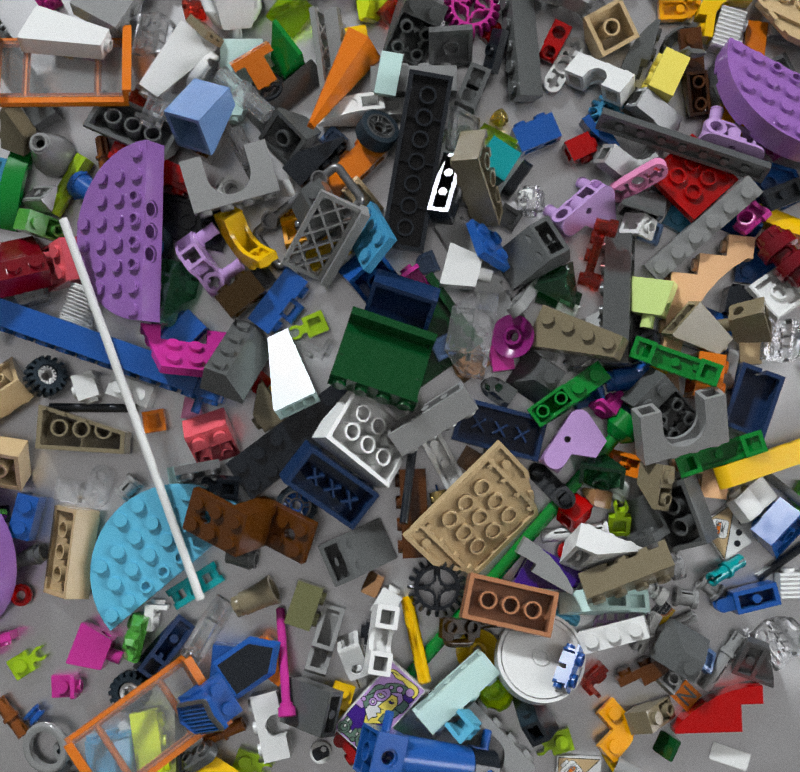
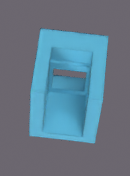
M458 709L456 713L461 718L457 722H446L444 725L460 745L465 740H471L481 729V721L470 709Z

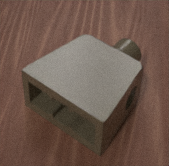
M765 297L733 304L729 307L728 318L717 320L726 331L732 332L733 339L737 343L772 342L773 326Z

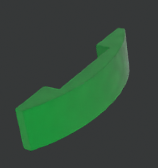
M10 151L0 182V229L18 232V230L13 229L21 206L28 170H32L33 166L31 152L22 156Z
M636 336L629 354L630 358L649 366L712 387L717 386L724 365L703 358H696L640 336Z
M757 430L731 438L729 442L718 447H709L697 453L681 455L675 459L680 477L684 478L733 461L767 452L768 448L762 431Z

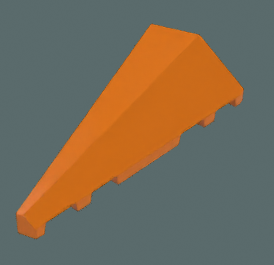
M348 27L307 127L314 130L317 124L369 72L370 66H374L379 61L381 56L368 36Z

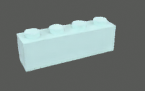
M477 649L411 709L433 735L435 732L442 731L445 728L446 722L452 717L458 716L456 713L458 709H464L468 702H472L480 696V692L486 686H491L497 680L500 672L480 649Z

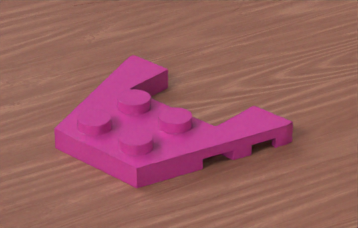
M140 323V333L145 337V344L150 347L152 351L151 356L159 372L165 374L202 377L205 365L226 334V332L207 330L206 344L198 341L161 339V325Z

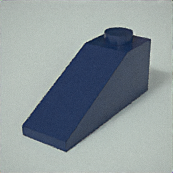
M178 614L142 653L140 662L135 663L132 667L149 679L171 662L196 627Z

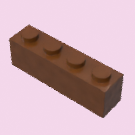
M426 468L415 469L408 525L400 524V518H397V531H402V534L427 510ZM399 469V474L395 475V487H400V496H396V509H401L406 469ZM402 535V540H398V553H403V559L425 558Z

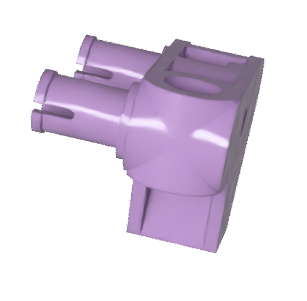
M718 105L711 107L709 119L703 123L698 139L759 159L764 158L766 148L749 136L751 132L746 127L722 120L723 107Z
M580 177L575 185L579 190L559 208L549 204L543 210L545 217H550L563 237L573 236L585 225L603 234L616 222L615 192L612 187L603 184L599 180L590 181L586 177Z
M213 222L197 233L191 231L174 243L178 258L186 269L199 280L211 297L217 295V291L226 284L229 286L230 279L245 270L244 265L238 258L223 269L219 268L204 247L206 242L220 234ZM197 250L201 258L196 260L195 258H190L189 254ZM212 277L219 278L218 288L211 286Z
M574 410L566 416L539 458V462L552 471L559 473L571 455L596 458L607 440L586 411ZM566 436L570 438L568 443L564 440Z

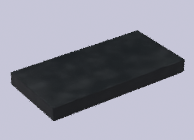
M163 192L162 226L170 233L173 240L178 241L191 231L197 233L211 222L218 228L213 215L200 219V216L195 217L190 199ZM221 210L214 211V212H212V213H213V215H215L216 213L220 212ZM220 232V234L206 242L204 247L208 250L224 254L227 243Z

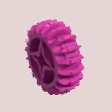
M444 0V4L449 7L444 20L445 22H450L449 26L472 24L473 39L476 33L479 37H482L483 31L489 32L491 30L490 26H495L496 20L500 17L498 13L500 5L497 4L499 0H483L488 8H485V5L481 4L479 0ZM474 3V11H472L471 16H469V9L470 7H472ZM455 10L465 17V21L458 17ZM475 19H483L480 22L472 23Z

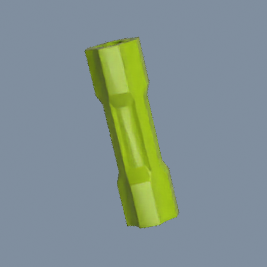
M79 153L75 154L68 166L67 172L57 186L54 208L50 213L61 218L72 197L67 191L70 177L78 171H88L89 173L94 165L92 161Z

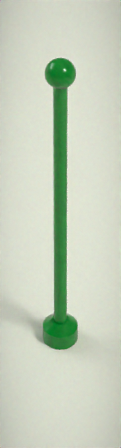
M622 408L619 409L615 416L607 418L608 435L605 438L607 442L596 458L588 457L565 484L574 494L618 443L635 442L632 415ZM552 500L487 576L502 579L521 557L515 550L522 537L525 536L534 542L554 519L559 507ZM460 607L451 617H459ZM439 631L424 648L428 664L445 645L443 639L438 637ZM413 660L404 670L416 679L417 674Z

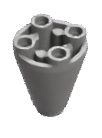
M36 133L30 138L29 147L35 167L41 173L51 178L64 175L75 156V149L72 143L64 136L52 133Z

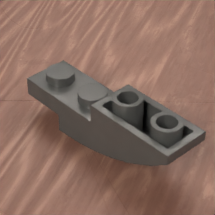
M659 19L652 22L639 35L640 37L635 40L620 69L628 70L635 74V81L640 79L643 67L646 68L649 61L653 62L657 49L654 48L655 41H659L662 29L659 28L661 22ZM630 97L627 99V101H626L623 105L626 106V104H627L628 100L630 99Z

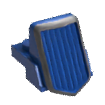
M218 672L198 686L196 684L178 697L180 702L176 707L179 723L196 735L224 731L229 727L227 722L243 711Z

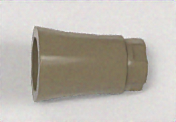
M270 575L230 598L232 609L237 617L249 615L282 602L279 589Z

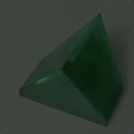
M573 261L539 277L534 289L571 309L574 308L578 298Z
M607 454L585 460L580 464L579 483H585L604 491L617 488L623 490L626 468Z

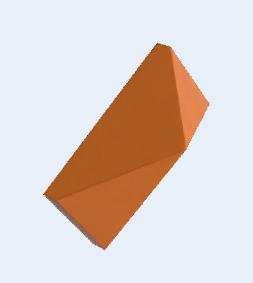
M613 449L605 458L602 469L637 479L641 460L636 455Z

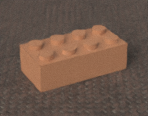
M471 572L467 574L458 618L551 638L559 592Z

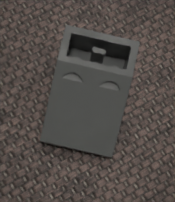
M398 0L383 51L403 54V60L415 66L424 63L429 52L428 27L440 26L449 7L439 0Z
M549 216L529 225L503 247L508 254L507 260L510 268L504 273L502 272L511 289L515 291L570 261V248Z
M653 367L620 398L630 410L631 408L653 403L662 412L663 430L666 437H676L685 433L695 421L696 410L669 378Z
M380 518L318 545L335 587L397 559Z

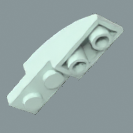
M582 589L574 590L572 595L562 591L559 592L558 598L559 615L650 613L648 590H631L627 592L626 596L620 598L612 596L606 598L604 603L593 605V603L587 604Z

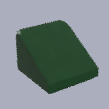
M661 730L653 745V750L666 760L673 762L681 741L676 736Z

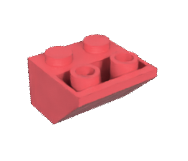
M59 237L41 249L50 269L52 286L48 287L49 292L69 288L72 282L81 284L65 237Z
M224 407L182 421L184 439L196 463L215 459L222 461L240 453L231 422Z

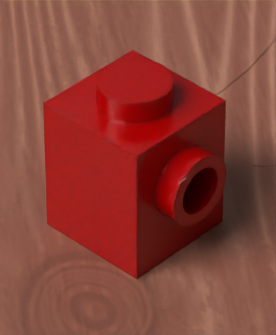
M588 131L565 141L562 146L570 166L580 162L583 165L594 159L593 156L597 152L596 148H598L594 136H590Z
M577 492L574 494L576 497L574 506L566 510L558 508L556 518L570 532H573L581 523H585L590 518L593 508L589 500L581 497Z

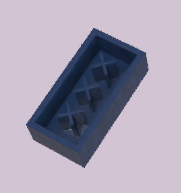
M475 400L478 406L475 414L468 419L460 420L453 428L450 440L484 449H489L499 440L515 457L538 462L547 425L540 428L528 413Z
M308 440L303 442L279 474L287 486L352 530H354L380 496L370 484Z

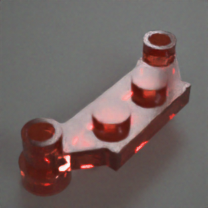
M596 218L589 239V243L592 246L591 249H586L583 261H587L585 271H580L577 284L587 286L590 290L598 291L602 275L594 273L605 236L611 238L616 236L619 225L618 220L610 219L609 221Z

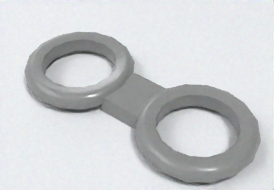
M43 721L34 724L27 730L23 739V752L30 766L38 772H64L63 768L67 765L70 757L63 748L67 744L64 739L68 736L62 728L54 723ZM37 733H50L58 741L60 757L56 763H44L35 754L33 742Z

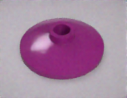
M510 315L500 318L495 323L491 333L494 349L506 358H519L525 355L531 349L535 337L532 324L521 315L514 319ZM517 333L518 339L513 341L512 335Z

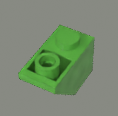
M19 208L13 229L49 241L64 237L58 219L32 209Z

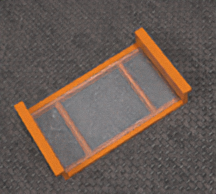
M123 26L122 38H111L113 40V48L106 54L103 60L25 53L21 51L17 38H1L0 36V107L129 106L132 76V26Z
M181 655L66 737L64 740L67 744L63 748L79 772H157L206 735L193 734L180 724L176 708L180 702L178 697L196 684L199 686L204 683L206 678L191 655L187 658ZM232 720L227 722L228 726L233 723Z

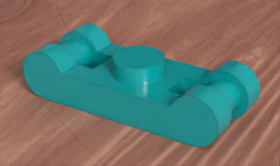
M214 561L196 572L203 593L225 580L223 575L218 573L217 565ZM206 573H209L212 581L209 583L203 577ZM188 577L165 591L168 597L171 596L175 602L173 605L176 610L195 599ZM183 589L187 596L182 598L178 592L179 590Z

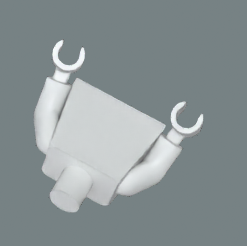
M200 0L206 15L212 23L222 30H229L230 39H243L242 29L251 28L262 9L261 0Z

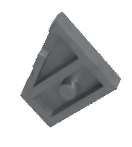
M747 636L732 666L731 673L773 688L774 675L770 643Z

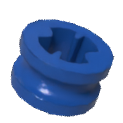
M38 704L23 718L24 721L28 720L30 722L29 725L31 727L46 712L44 709L40 710V705Z

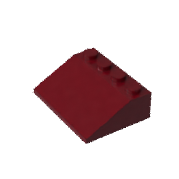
M33 236L0 243V298L52 286L49 266Z

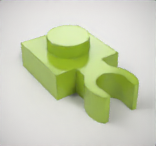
M321 310L301 318L303 325H294L289 328L290 331L294 329L299 330V335L293 337L295 341L301 339L304 334H308L311 339L330 331Z
M614 500L613 508L615 513H608L607 518L609 533L615 536H627L630 534L631 514L627 513L629 510L627 500H624V506L618 507L617 500Z
M44 645L36 647L31 654L26 649L6 662L17 681L39 668L36 661H42L49 656V653L44 656L38 654L39 649L44 647Z
M568 726L559 728L551 740L542 743L543 749L536 751L538 756H542L548 750H552L555 756L575 750Z
M240 746L232 767L239 772H265L263 767L268 766L272 768L273 763L264 764V761L259 760L258 752Z

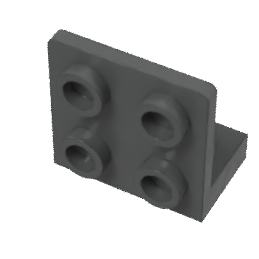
M644 495L627 501L629 506L627 513L631 514L630 534L626 536V541H632L636 545L644 547L658 542L671 533L660 510L652 509Z

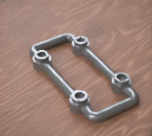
M334 163L323 171L316 170L311 174L310 182L307 185L319 178L329 184V177L337 172L356 198L353 204L357 206L364 204L365 197L362 191L341 164ZM300 191L276 211H268L262 215L261 223L253 230V235L260 243L269 247L261 234L267 229H275L279 226L280 218L292 209L291 205ZM348 208L342 209L345 218L351 217L354 212ZM305 241L301 246L308 245V241ZM299 252L292 254L289 260L297 263L303 261V258ZM279 259L271 263L278 270H284L287 267L282 265Z

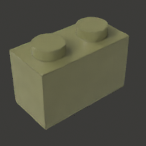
M300 578L284 623L306 631H310L312 626L316 627L320 614L316 613L318 606H323L327 593L323 592L325 586Z

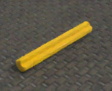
M405 596L402 598L401 604L418 683L421 685L431 682L416 609L412 604L413 597Z

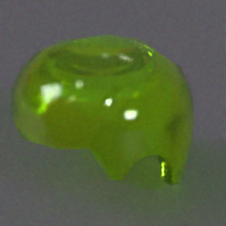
M497 676V680L491 686H486L480 692L479 699L487 709L490 708L497 712H502L510 707L513 695L506 690Z

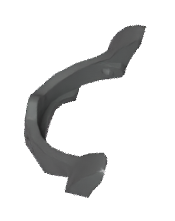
M681 22L679 27L665 36L660 47V53L662 54L666 47L672 49L673 44L678 40L677 30L698 27L696 23ZM690 46L677 51L690 58H699L707 53L706 50L691 48Z

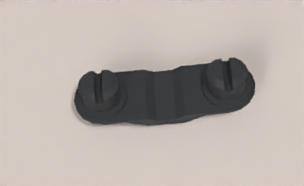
M533 463L529 466L530 479L559 508L566 510L574 506L576 501L574 493L545 465Z

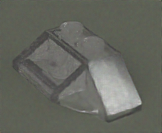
M477 290L452 306L444 351L462 377L484 380L499 299V294Z

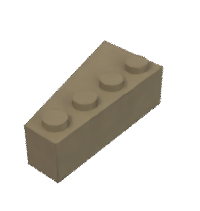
M487 130L461 131L454 154L450 158V165L455 170L457 185L461 187L463 202L468 207V217L480 224H485L486 227L499 226L503 207L499 188L495 186V168H490L491 149L485 146V139L488 137Z
M542 305L533 326L535 337L531 349L620 362L629 341L624 336Z
M39 404L35 449L130 454L132 432Z
M665 539L657 542L659 547L654 549L641 548L631 558L630 556L623 555L612 562L613 565L609 566L608 563H603L578 573L587 604L593 603V605L604 603L606 598L612 596L620 598L626 596L628 591L634 589L636 591H643L649 588L650 584L657 582L658 584H665L671 581V578L674 577L675 564Z

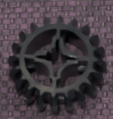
M428 560L427 566L420 561L419 566L422 569L420 571L415 567L412 569L417 576L409 575V580L414 581V584L407 585L408 589H414L408 596L410 598L417 597L413 600L412 604L415 606L421 603L418 610L421 612L426 607L427 616H430L431 610H435V617H439V610H442L444 616H447L446 608L448 607L452 612H455V607L452 604L456 603L458 606H461V601L457 598H463V592H460V590L465 588V584H460V582L466 580L465 576H457L462 571H454L453 567L455 564L448 568L446 567V562L443 566L438 567L432 565ZM434 569L431 581L419 583L426 572ZM440 569L450 573L455 583L444 582L441 579ZM436 576H438L440 585L444 586L438 592L437 598L434 588H431V585L436 582ZM419 590L431 592L434 604L423 599ZM455 590L448 601L440 604L441 595L444 592Z

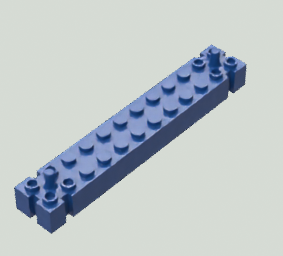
M0 298V331L31 342L35 341L36 344L55 349L67 355L75 357L77 353L76 358L95 364L96 360H98L97 365L113 370L99 332ZM111 337L124 375L136 378L138 374L140 375L139 380L154 385L157 384V381L161 382L159 387L174 392L181 389L180 394L195 399L191 412L199 414L203 402L217 407L219 403L225 405L227 398L200 388L202 377L160 373L151 356V350Z

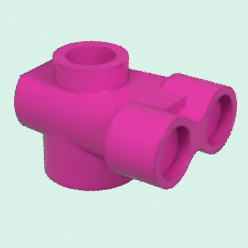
M754 200L737 214V221L733 228L741 235L746 236L759 223L766 222L772 213L768 208L761 206Z

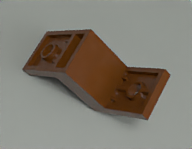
M198 486L193 488L182 529L234 557L267 546L300 564H304L307 561L318 522L265 495L234 505ZM206 511L209 512L211 517L210 522L205 517ZM289 529L294 531V540L289 536Z

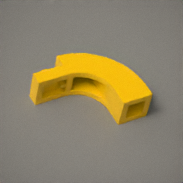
M702 0L693 22L699 23L698 27L701 26L702 43L707 45L712 39L716 13L722 5L746 9L752 0Z
M234 207L232 211L224 213L220 211L213 215L226 243L246 267L251 270L257 267L260 269L266 268L278 259L275 250L260 243L253 235L241 209Z

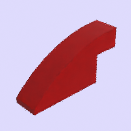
M745 682L712 691L710 694L708 693L699 698L689 710L686 711L684 709L671 722L670 729L675 734L743 732L741 705L764 704L763 686L757 682Z

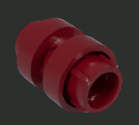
M773 225L761 233L755 240V245L760 250L757 256L766 266L773 263L777 267L773 274L782 284L788 282L792 287L798 288L800 287V249L798 250L795 247L798 238L790 229L783 231L780 226Z

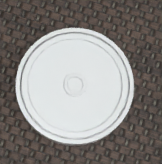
M556 615L551 638L504 629L497 640L494 651V664L500 672L498 677L502 685L515 698L532 705L552 704L570 695L581 682L585 671L586 656L582 667H578L576 673L578 675L577 684L574 689L571 688L570 694H567L563 686L561 690L554 688L552 679L557 666L566 667V665L559 663L563 647H566L567 643L574 645L575 649H577L578 644L581 646L578 633L568 622Z

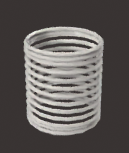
M74 282L71 283L70 287L84 292L82 285ZM71 288L69 289L72 292L78 293L86 297V295L82 292L73 290ZM67 292L80 299L66 295V297L78 302L66 298V301L73 304L64 302L68 306L63 305L66 309H61L64 312H60L62 315H59L58 318L91 329L93 327L91 324L94 323L92 320L95 319L93 318L89 303L86 302L88 301L87 298Z

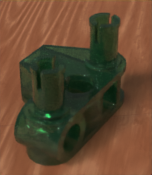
M162 258L161 284L163 289L161 288L160 323H150L171 327L177 320L180 305L196 298L199 280L186 269L182 262Z

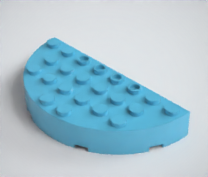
M196 483L164 485L193 563L213 545L182 529L193 488L199 486L207 489L209 486ZM155 487L139 493L119 507L106 522L95 543L90 565L91 590L97 610L110 631L120 625L185 570ZM226 500L234 505L240 503L237 500ZM206 511L205 517L210 522L211 517L209 512Z

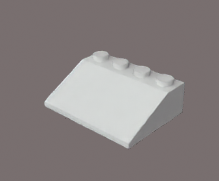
M347 391L322 419L312 436L317 443L374 488H389L406 455L402 457L387 434V427L401 418L385 404L378 403L375 399L366 396H357L351 391Z

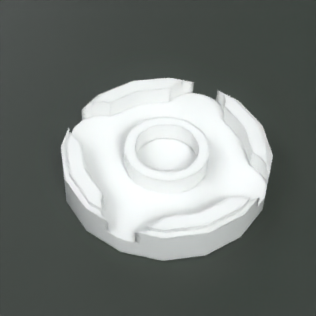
M213 51L205 55L188 76L186 85L188 86L194 78L207 81L217 68L218 63L215 61H220L219 56Z

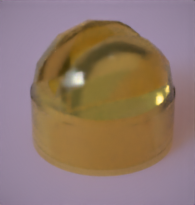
M500 108L492 114L490 121L496 127L502 128L508 123L509 116Z

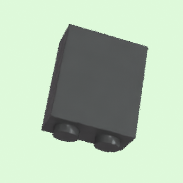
M304 676L289 677L290 698L293 706H296V716L280 718V722L318 738L334 737L344 692Z

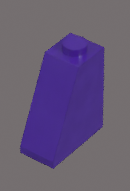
M544 550L559 565L572 588H576L580 583L578 573L581 571L560 564L558 557ZM524 558L511 580L515 583L537 588L562 590L531 572L530 568L534 562L527 558Z

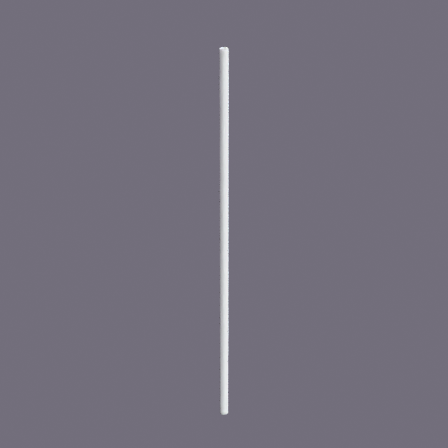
M67 217L61 218L59 223L196 601L202 600L205 596Z

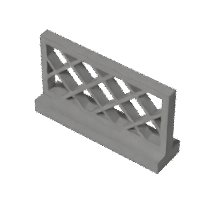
M321 189L281 260V264L319 280L322 286L329 288L370 218L368 207L362 204L357 206ZM325 197L332 201L334 207L321 210L320 202ZM348 208L354 211L351 217L341 220L339 210ZM336 211L338 221L326 224L323 215ZM321 216L323 225L311 229L310 220ZM340 225L342 233L331 237L328 229ZM326 230L328 239L316 242L313 233ZM310 234L313 243L301 246L300 238ZM330 243L332 247L331 252L321 255L318 247ZM315 248L318 256L306 260L303 251ZM299 252L303 258V261L297 263L289 260L292 254ZM320 261L322 267L319 273L310 270L308 264Z

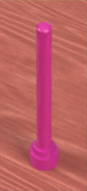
M279 607L276 609L278 641L281 642L279 667L282 703H280L278 708V718L296 716V706H293L290 698L286 624L284 623L285 609Z

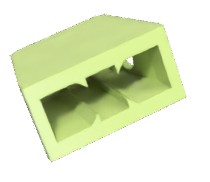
M632 276L631 311L636 315L642 316L640 328L653 329L655 317L666 319L678 287L674 281Z

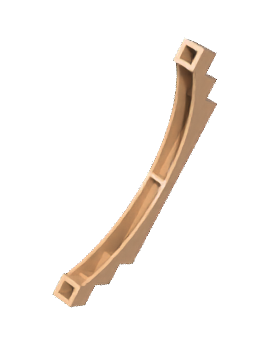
M729 234L720 242L719 253H722V255L700 253L692 259L691 271L694 272L693 274L670 272L663 279L674 281L678 287L666 319L662 318L658 322L657 331L660 333L662 346L681 352L682 343L664 337L661 332L688 301L701 302L707 292L728 271L741 262L752 260L756 237ZM671 373L665 374L680 391L679 376ZM669 459V466H674L675 471L679 472L675 459ZM712 468L697 473V479L704 497L727 500L728 488L719 490Z

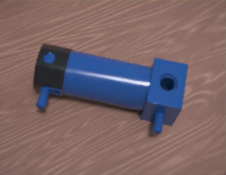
M390 710L385 711L382 726L363 722L353 764V770L356 772H500L498 753L494 749H489L492 735L491 730L483 729L480 746L471 744L465 746L411 736L391 728L394 712Z

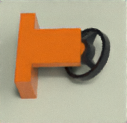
M267 41L229 62L235 73L245 67L253 81L252 88L256 97L263 101H272L281 94L283 83L279 75L271 70L264 55L273 51ZM255 86L258 90L261 89L260 95L257 94ZM274 87H280L275 95L263 97L266 92L272 91Z

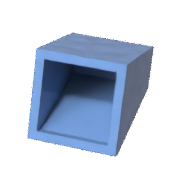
M194 78L164 110L177 145L212 155L232 114L235 102L229 87Z

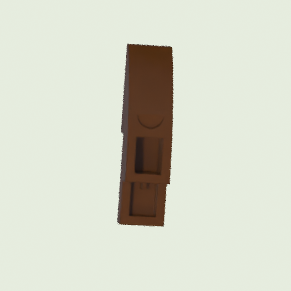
M701 26L677 30L679 51L687 46L703 49ZM704 56L690 58L681 78L688 115L691 117L710 114L711 102L708 70H705Z
M645 656L637 660L638 664L621 667L613 677L620 687L626 686L638 679L646 686L666 674L670 669L653 658Z

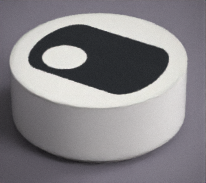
M326 740L315 741L310 749L311 759L317 764L328 762L332 756V746Z

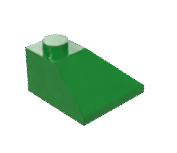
M277 19L273 20L271 47L273 49L271 51V62L273 67L271 70L285 81L302 67L305 61L303 53Z

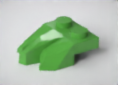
M143 611L132 613L128 619V630L124 636L122 646L124 651L123 658L132 663L140 662L149 621V617L144 616Z

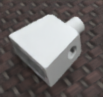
M450 243L439 287L474 290L477 280L490 283L493 270L481 268L482 259L477 257L476 253Z
M358 630L337 637V651L349 680H356L359 688L368 686L371 683L369 674L362 673L366 651Z

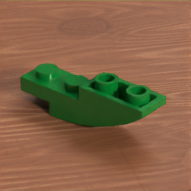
M596 361L570 381L562 384L528 408L527 411L541 428L588 398L594 391L611 380V376L600 362Z

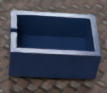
M378 268L364 310L427 331L441 289Z
M745 362L738 363L733 386L726 392L728 430L741 435L761 430L765 439L786 377L767 370L762 371V368Z

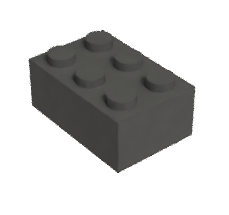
M696 474L675 479L672 485V501L669 511L660 510L671 532L663 537L670 553L706 545L719 537Z

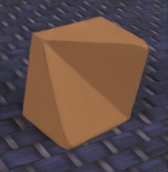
M582 488L581 492L593 506L611 509L613 493L593 488Z
M373 570L370 571L364 581L361 592L377 598L385 580L384 575Z

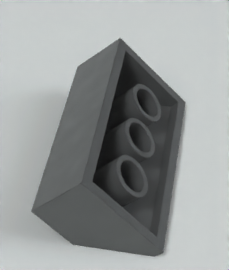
M130 101L129 106H94L83 123V127L126 146L142 140H149L164 145V161L174 156L180 147L175 141L166 117Z
M238 318L234 320L204 367L200 384L201 389L243 404L269 359L268 342L257 325Z

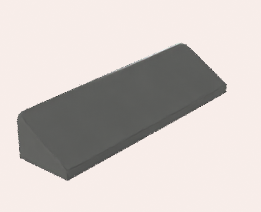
M310 59L283 82L281 94L272 101L261 100L247 112L248 119L260 133H262L277 108L280 107L290 111L319 86L315 62ZM280 87L274 89L266 97H271L275 95Z

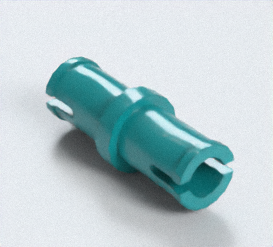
M737 554L727 562H721L716 569L707 573L706 580L713 577L708 583L711 586H716L724 579H730L736 571L745 567L746 560L739 563L744 557Z

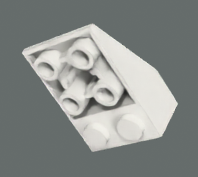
M581 523L565 540L559 563L577 571H585L603 563H608L609 566L613 565L612 562L623 555L630 556L631 558L642 547L632 541L620 539L612 533L596 529L593 525Z

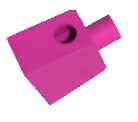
M86 620L80 624L66 663L102 670L107 666L108 661L119 665L123 659L124 652L114 648L117 641L115 635Z

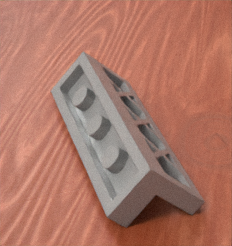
M315 6L309 8L320 92L344 37L341 9L337 6L324 11Z

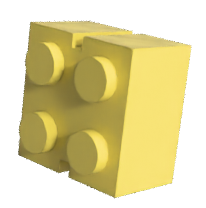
M666 47L662 54H657L640 88L648 87L668 103L676 91L690 57Z

